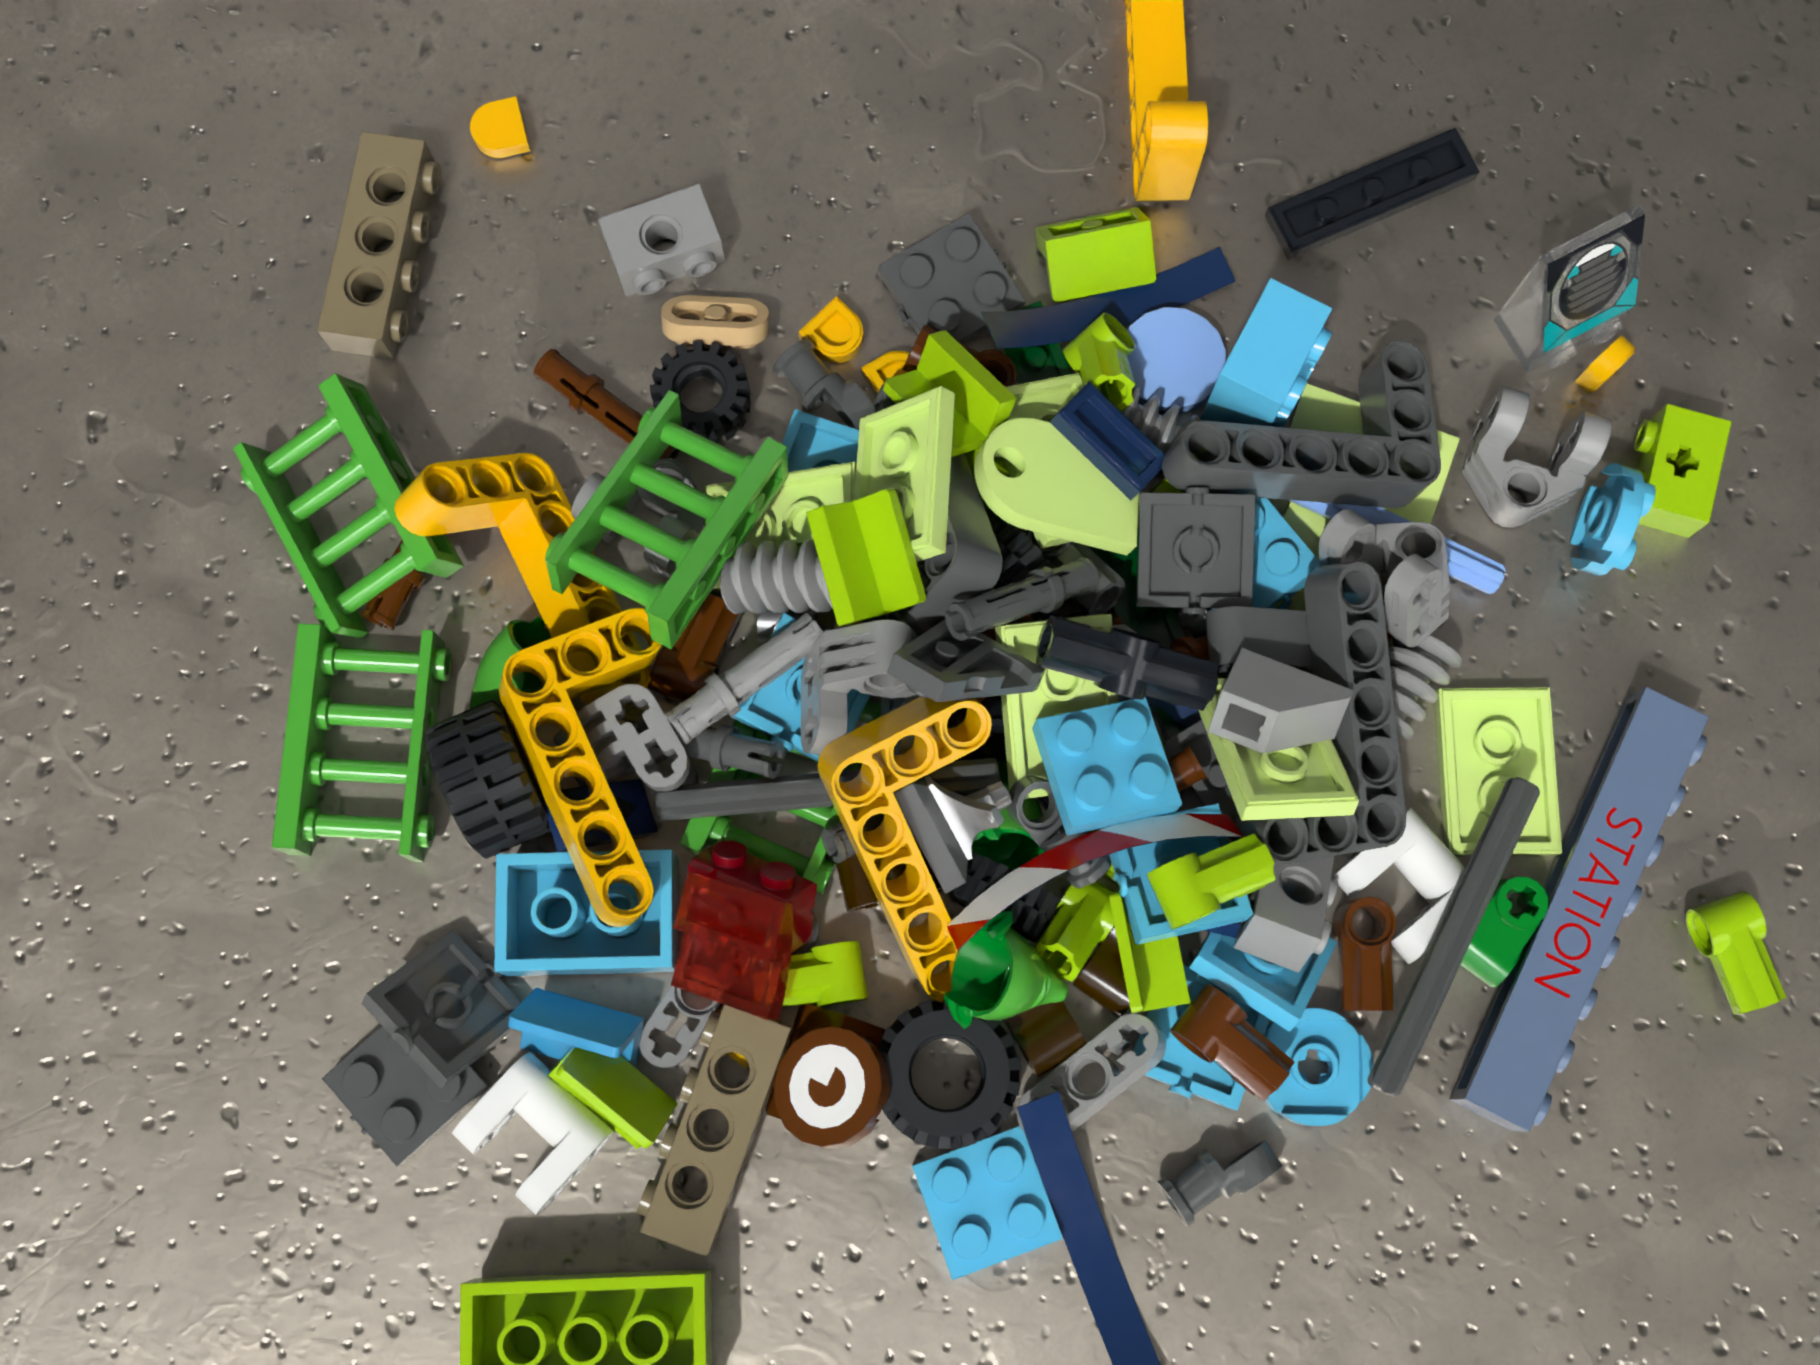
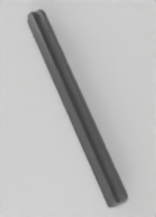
M993 758L953 761L924 776V778L930 776L933 781L943 788L960 795L972 794L987 788L989 785L1000 782L999 765L997 760ZM861 769L842 771L839 782L853 780L858 776ZM819 773L778 776L773 779L766 777L686 784L668 792L656 791L655 794L656 813L662 821L834 806Z
M1515 777L1507 780L1367 1078L1368 1084L1372 1088L1385 1095L1397 1097L1401 1094L1540 795L1539 788L1525 779Z

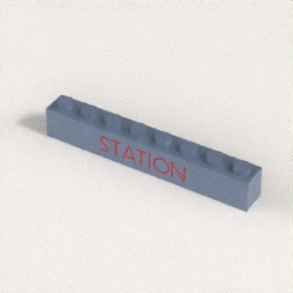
M1648 687L1626 698L1564 838L1562 854L1556 856L1543 886L1548 896V910L1545 918L1540 922L1524 946L1515 967L1503 982L1500 983L1449 1100L1511 1131L1530 1132L1532 1125L1538 1126L1544 1120L1552 1102V1095L1547 1093L1555 1072L1561 1073L1573 1055L1575 1043L1570 1038L1578 1019L1583 1021L1595 1004L1598 992L1592 987L1600 968L1605 969L1610 965L1618 951L1620 939L1615 934L1622 917L1627 918L1630 916L1640 900L1642 887L1638 886L1637 883L1644 866L1649 867L1652 865L1662 849L1664 837L1659 835L1660 829L1666 816H1672L1684 798L1686 787L1680 783L1688 766L1692 767L1695 765L1706 747L1707 737L1702 735L1709 716Z

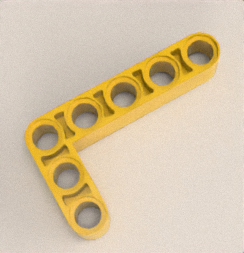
M1125 0L1135 201H1189L1207 144L1208 112L1205 100L1188 99L1183 0Z
M517 453L432 463L422 470L395 501L394 510L397 519L404 528L418 536L429 537L498 526L552 638L622 612L613 590L580 573L576 574L563 594L552 590L545 562L546 552L553 538L560 532L566 533L575 519L571 514L572 507L553 469L544 459L533 453ZM633 631L621 634V639L625 646L631 650L642 651ZM577 651L567 655L569 664L577 671L588 672L596 668L594 659L585 652ZM650 667L640 673L580 697L588 705L617 687L626 684H638L646 688L651 681Z
M642 608L622 611L516 652L510 656L504 665L498 689L500 700L591 905L601 921L614 927L629 926L637 921L651 904L654 889L651 878L572 705L571 699L640 673L650 667L662 645L651 640L648 616L645 613V609ZM628 631L638 632L645 637L649 648L642 651L631 650L623 643L621 634ZM577 651L585 652L594 659L596 668L588 672L577 671L569 664L567 655ZM521 672L533 673L540 679L543 688L535 693L522 692L515 687L512 677ZM545 724L556 725L564 732L566 742L561 746H546L540 742L535 730ZM566 777H578L585 781L589 787L590 796L585 800H570L560 790L559 782ZM594 829L604 831L612 839L613 851L606 855L592 853L585 846L584 834ZM615 883H624L632 887L637 896L636 907L630 910H622L615 907L609 900V886Z
M919 697L833 740L824 747L819 755L817 767L819 776L909 968L932 999L943 1003V993L951 991V976L957 953L947 928L951 919L893 792L978 749L989 737L992 723L986 708L975 698L936 702L931 698ZM967 708L964 721L955 728L947 729L948 719L951 714L958 709ZM908 735H915L914 744L910 750L901 755H893L894 747L900 739ZM856 762L862 763L861 771L857 777L851 781L839 782L840 774L845 767ZM879 813L885 814L884 820L879 827L872 831H863V826L867 819ZM902 863L907 864L902 875L896 879L886 880L890 869ZM928 912V916L922 924L913 928L909 927L914 917ZM950 960L943 971L931 974L934 967L940 962Z

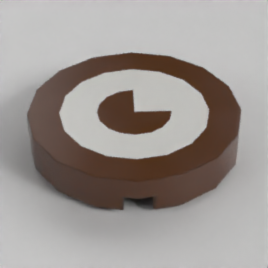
M833 1026L811 1030L793 1042L779 1062L773 1084L775 1108L784 1127L801 1142L827 1149L852 1146L870 1134L879 1121L876 1118L881 1112L882 1105L887 1104L890 1092L888 1067L878 1048L854 1031Z

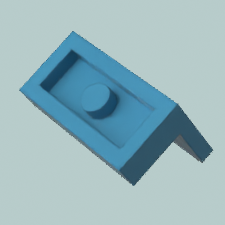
M535 988L510 1013L508 1027L522 1031L521 1049L560 1060L574 1046L612 1058H617L621 1055L636 1068L644 1018Z

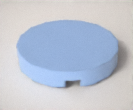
M1163 307L1145 313L1129 326L1127 331L1136 345V349L1127 356L1135 382L1132 394L1138 386L1141 387L1140 405L1143 406L1154 395L1160 397L1159 410H1163L1166 413L1173 405H1177L1180 407L1179 414L1199 408L1209 399L1218 376L1225 365L1226 350L1219 332L1205 317L1186 308Z

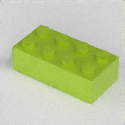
M711 1269L474 1278L460 1284V1365H713Z

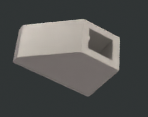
M1241 648L1222 688L1208 732L1260 753H1269L1335 739L1354 690Z

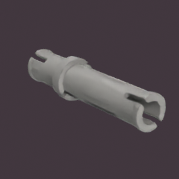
M805 613L801 618L792 623L791 626L775 635L732 668L719 676L713 673L704 681L707 685L683 703L666 712L664 716L681 740L688 744L693 738L702 733L703 730L728 714L730 717H733L740 712L741 708L739 705L808 656L813 644L823 631L816 621H812L811 616Z

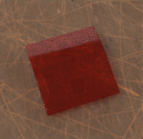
M688 871L673 926L674 929L685 933L671 986L766 1020H779L786 992L792 953V903L697 872Z

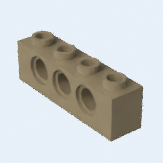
M361 132L317 328L318 333L332 351L395 360L398 342L403 343L407 338L409 330V315L406 310L409 292L414 293L418 287L420 267L416 258L419 244L426 243L429 236L430 215L427 207L430 194L438 192L441 178L440 165L438 162H435L425 140ZM404 192L399 200L392 203H384L391 194ZM394 241L386 251L374 252L376 246L381 242ZM383 290L377 300L370 303L362 302L369 292Z
M724 1004L721 1014L714 1011L711 1012L700 1040L701 1045L708 1047L701 1069L690 1068L680 1093L679 1100L688 1103L680 1125L670 1123L659 1149L658 1157L666 1159L659 1182L651 1179L648 1181L637 1209V1214L645 1216L640 1230L641 1233L708 1257L714 1251L771 1095L779 1062L787 1051L795 1029L794 1027L731 1004ZM730 1052L741 1054L749 1064L750 1072L748 1079L741 1086H730L720 1076L719 1066L721 1060ZM707 1109L721 1111L728 1120L729 1130L727 1136L721 1142H711L705 1139L699 1130V1119ZM695 1166L705 1173L708 1187L703 1197L690 1198L680 1190L678 1176L684 1167Z

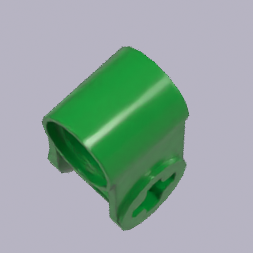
M1513 877L1499 881L1460 966L1492 988L1497 987L1509 975L1518 962L1524 946L1540 922L1545 918L1548 910V896L1545 889L1536 880L1529 877ZM1507 894H1519L1516 903L1523 909L1521 913H1509L1512 903L1506 898Z

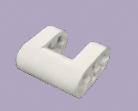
M1411 807L1406 810V828L1404 833L1395 844L1357 852L1331 876L1338 879V885L1349 898H1352L1389 866L1394 864L1429 904L1391 938V945L1408 964L1414 962L1427 952L1466 869Z
M530 1051L505 1072L463 1117L452 1134L474 1155L490 1143L518 1113L542 1136L554 1150L515 1193V1196L537 1216L560 1195L612 1137L614 1131L571 1093L548 1075L551 1070Z

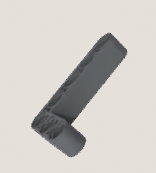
M1396 340L1387 344L1359 376L1358 390L1364 434L1205 420L1195 421L1186 427L1163 457L1162 470L1164 476L1171 485L1182 491H1186V488H1209V494L1255 495L1258 498L1385 508L1405 507L1429 487L1441 472L1440 452L1426 357L1420 348L1413 343ZM1192 453H1194L1196 456H1198L1200 460H1198L1197 458H1195V457L1192 455Z
M884 384L877 393L873 413L896 404L883 391ZM965 453L951 457L946 553L916 562L926 594L925 602L874 619L862 621L861 624L877 620H897L909 625L920 636L945 619V612L949 611L947 608L949 605L989 592L997 583L1002 571V554Z
M1354 561L1317 567L1308 575L1304 588L1313 675L1354 690L1335 739H1332L1356 792L1359 803L1354 815L1245 821H1241L1240 816H1238L1234 824L1242 835L1246 837L1254 833L1262 843L1266 844L1274 863L1292 864L1388 847L1395 844L1402 837L1406 828V807L1382 586L1378 573L1366 562ZM1320 821V832L1318 834V823ZM1269 829H1271L1272 832L1270 843H1268L1267 840ZM1231 837V840L1234 842L1242 837Z

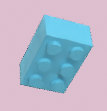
M1270 278L1218 376L1200 421L1283 427L1333 333L1323 328L1333 308Z
M672 849L638 850L652 881L654 889L653 899L647 910L637 921L629 926L614 927L601 921L595 913L568 852L496 854L494 972L505 976L679 972L678 856ZM612 851L591 852L597 855H606L611 853ZM615 883L609 886V900L615 907L622 910H630L636 907L637 896L632 887L624 883Z

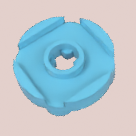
M1617 463L1607 465L1600 472L1610 476L1601 488L1591 485L1587 490L1578 509L1571 533L1570 544L1580 547V558L1570 557L1572 566L1575 569L1597 576L1607 574L1612 568L1623 571L1630 565L1636 552L1637 543L1633 536L1640 517L1645 516L1649 512L1655 498V486L1644 482L1643 475L1639 470Z
M1305 1008L1301 1019L1290 1032L1275 1022L1267 1026L1264 1036L1294 1061L1289 1076L1278 1090L1273 1092L1264 1101L1272 1111L1279 1113L1287 1120L1296 1124L1326 1126L1338 1123L1349 1116L1348 1114L1354 1111L1358 1104L1365 1099L1371 1088L1367 1080L1373 1068L1371 1050L1363 1036L1358 1034L1355 1028L1346 1022L1344 1017L1327 1009ZM1308 1050L1316 1051L1317 1059L1327 1062L1328 1065L1327 1073L1318 1075L1317 1084L1308 1083L1307 1075L1299 1073L1298 1062L1306 1059Z

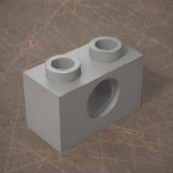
M700 184L598 218L605 243L626 297L635 293L638 295L655 293L661 290L667 282L684 276L692 278L704 276L713 271L718 264L725 262L721 239ZM669 239L676 242L667 251L652 249L654 244L660 240Z
M1271 829L1268 832V843L1271 841ZM1335 856L1292 864L1274 863L1273 868L1276 880L1259 890L1247 894L1253 915L1247 921L1241 922L1233 948L1297 973L1300 972L1312 953L1320 955L1326 947L1332 928L1331 922L1325 920V915L1334 900L1338 888V879L1331 877Z

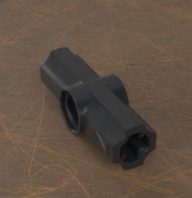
M1050 615L1047 623L1042 627L1037 643L1036 664L1040 667L1094 681V685L1099 688L1129 698L1143 700L1146 695L1174 705L1204 711L1206 705L1213 700L1218 685L1217 670L1219 664L1213 660L1162 647L1161 642L1123 629L1111 628L1109 632L1084 623L1081 624L1063 617L1059 618Z

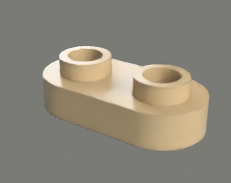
M682 295L669 299L661 308L662 332L668 339L675 341L679 345L684 343V346H694L693 341L703 340L705 345H711L714 342L736 349H749L765 340L769 335V310L766 305L755 299Z

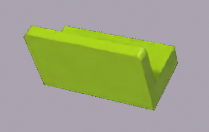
M1138 207L1035 227L1037 247L1046 259L1050 295L1055 302L1151 284L1156 281L1151 221Z
M946 330L929 334L917 370L887 378L883 387V391L896 404L939 386L955 393L951 457L979 449L996 427L1008 421L1017 399Z
M884 489L855 501L825 505L806 512L838 626L874 619L925 602L926 594L895 489Z
M1120 892L1109 894L1131 1013L1190 1004L1178 937L1175 936L1136 945Z
M572 1046L548 1075L637 1150L641 1146L643 1148L651 1146L678 1105L674 1099L621 1055L617 1058H612Z

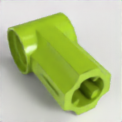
M1105 312L1065 346L1063 353L1076 373H1080L1083 387L1090 382L1120 412L1134 401L1132 389L1135 382L1127 356L1136 349V345L1125 327L1115 317Z
M1254 833L1200 856H1197L1196 852L1185 855L1146 874L1171 930L1203 918L1221 909L1220 904L1237 897H1243L1276 880L1273 868L1274 860L1269 849Z
M1097 881L1083 888H1074L1070 885L1054 912L1055 918L1048 924L1037 941L1038 944L1035 948L1062 980L1074 981L1096 945L1102 944L1114 926L1109 894L1113 892Z
M1739 891L1691 908L1686 912V926L1689 935L1699 952L1711 959L1734 1015L1761 1009L1787 998L1762 940L1766 937L1767 932L1763 913L1758 903L1748 892Z
M860 941L839 942L809 949L810 953L790 955L782 961L773 957L750 961L751 986L756 1012L817 1003L818 1007H826L869 999Z

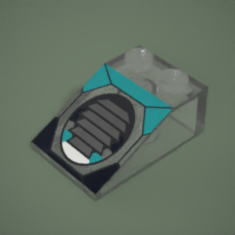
M1640 205L1542 254L1494 318V322L1526 373L1543 364H1546L1549 370L1554 369L1573 358L1578 353L1576 347L1589 340L1592 341L1594 346H1598L1613 338L1624 329L1621 321L1636 306L1645 213Z

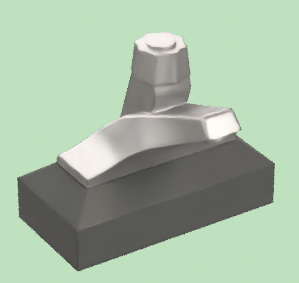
M928 776L926 778L922 777L893 792L912 834L945 894L966 883L968 860L973 859L972 842L974 837L983 830L998 828L1004 821L1000 811L1012 803L1011 796L1001 781L989 785L983 790L963 796L943 788Z

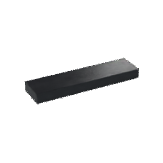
M1453 128L1267 208L1265 217L1284 254L1290 260L1474 181L1480 171L1456 128Z

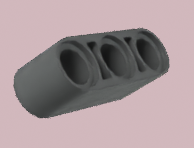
M1231 606L1216 608L1206 613L1208 659L1219 664L1217 673L1230 674L1241 648L1313 675L1306 611Z

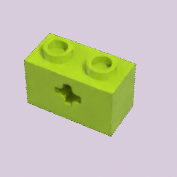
M1666 404L1650 420H1643L1634 443V449L1640 451L1636 470L1642 473L1644 482L1655 486L1656 492L1649 512L1645 516L1640 517L1639 525L1689 538L1710 522L1732 421L1671 404Z

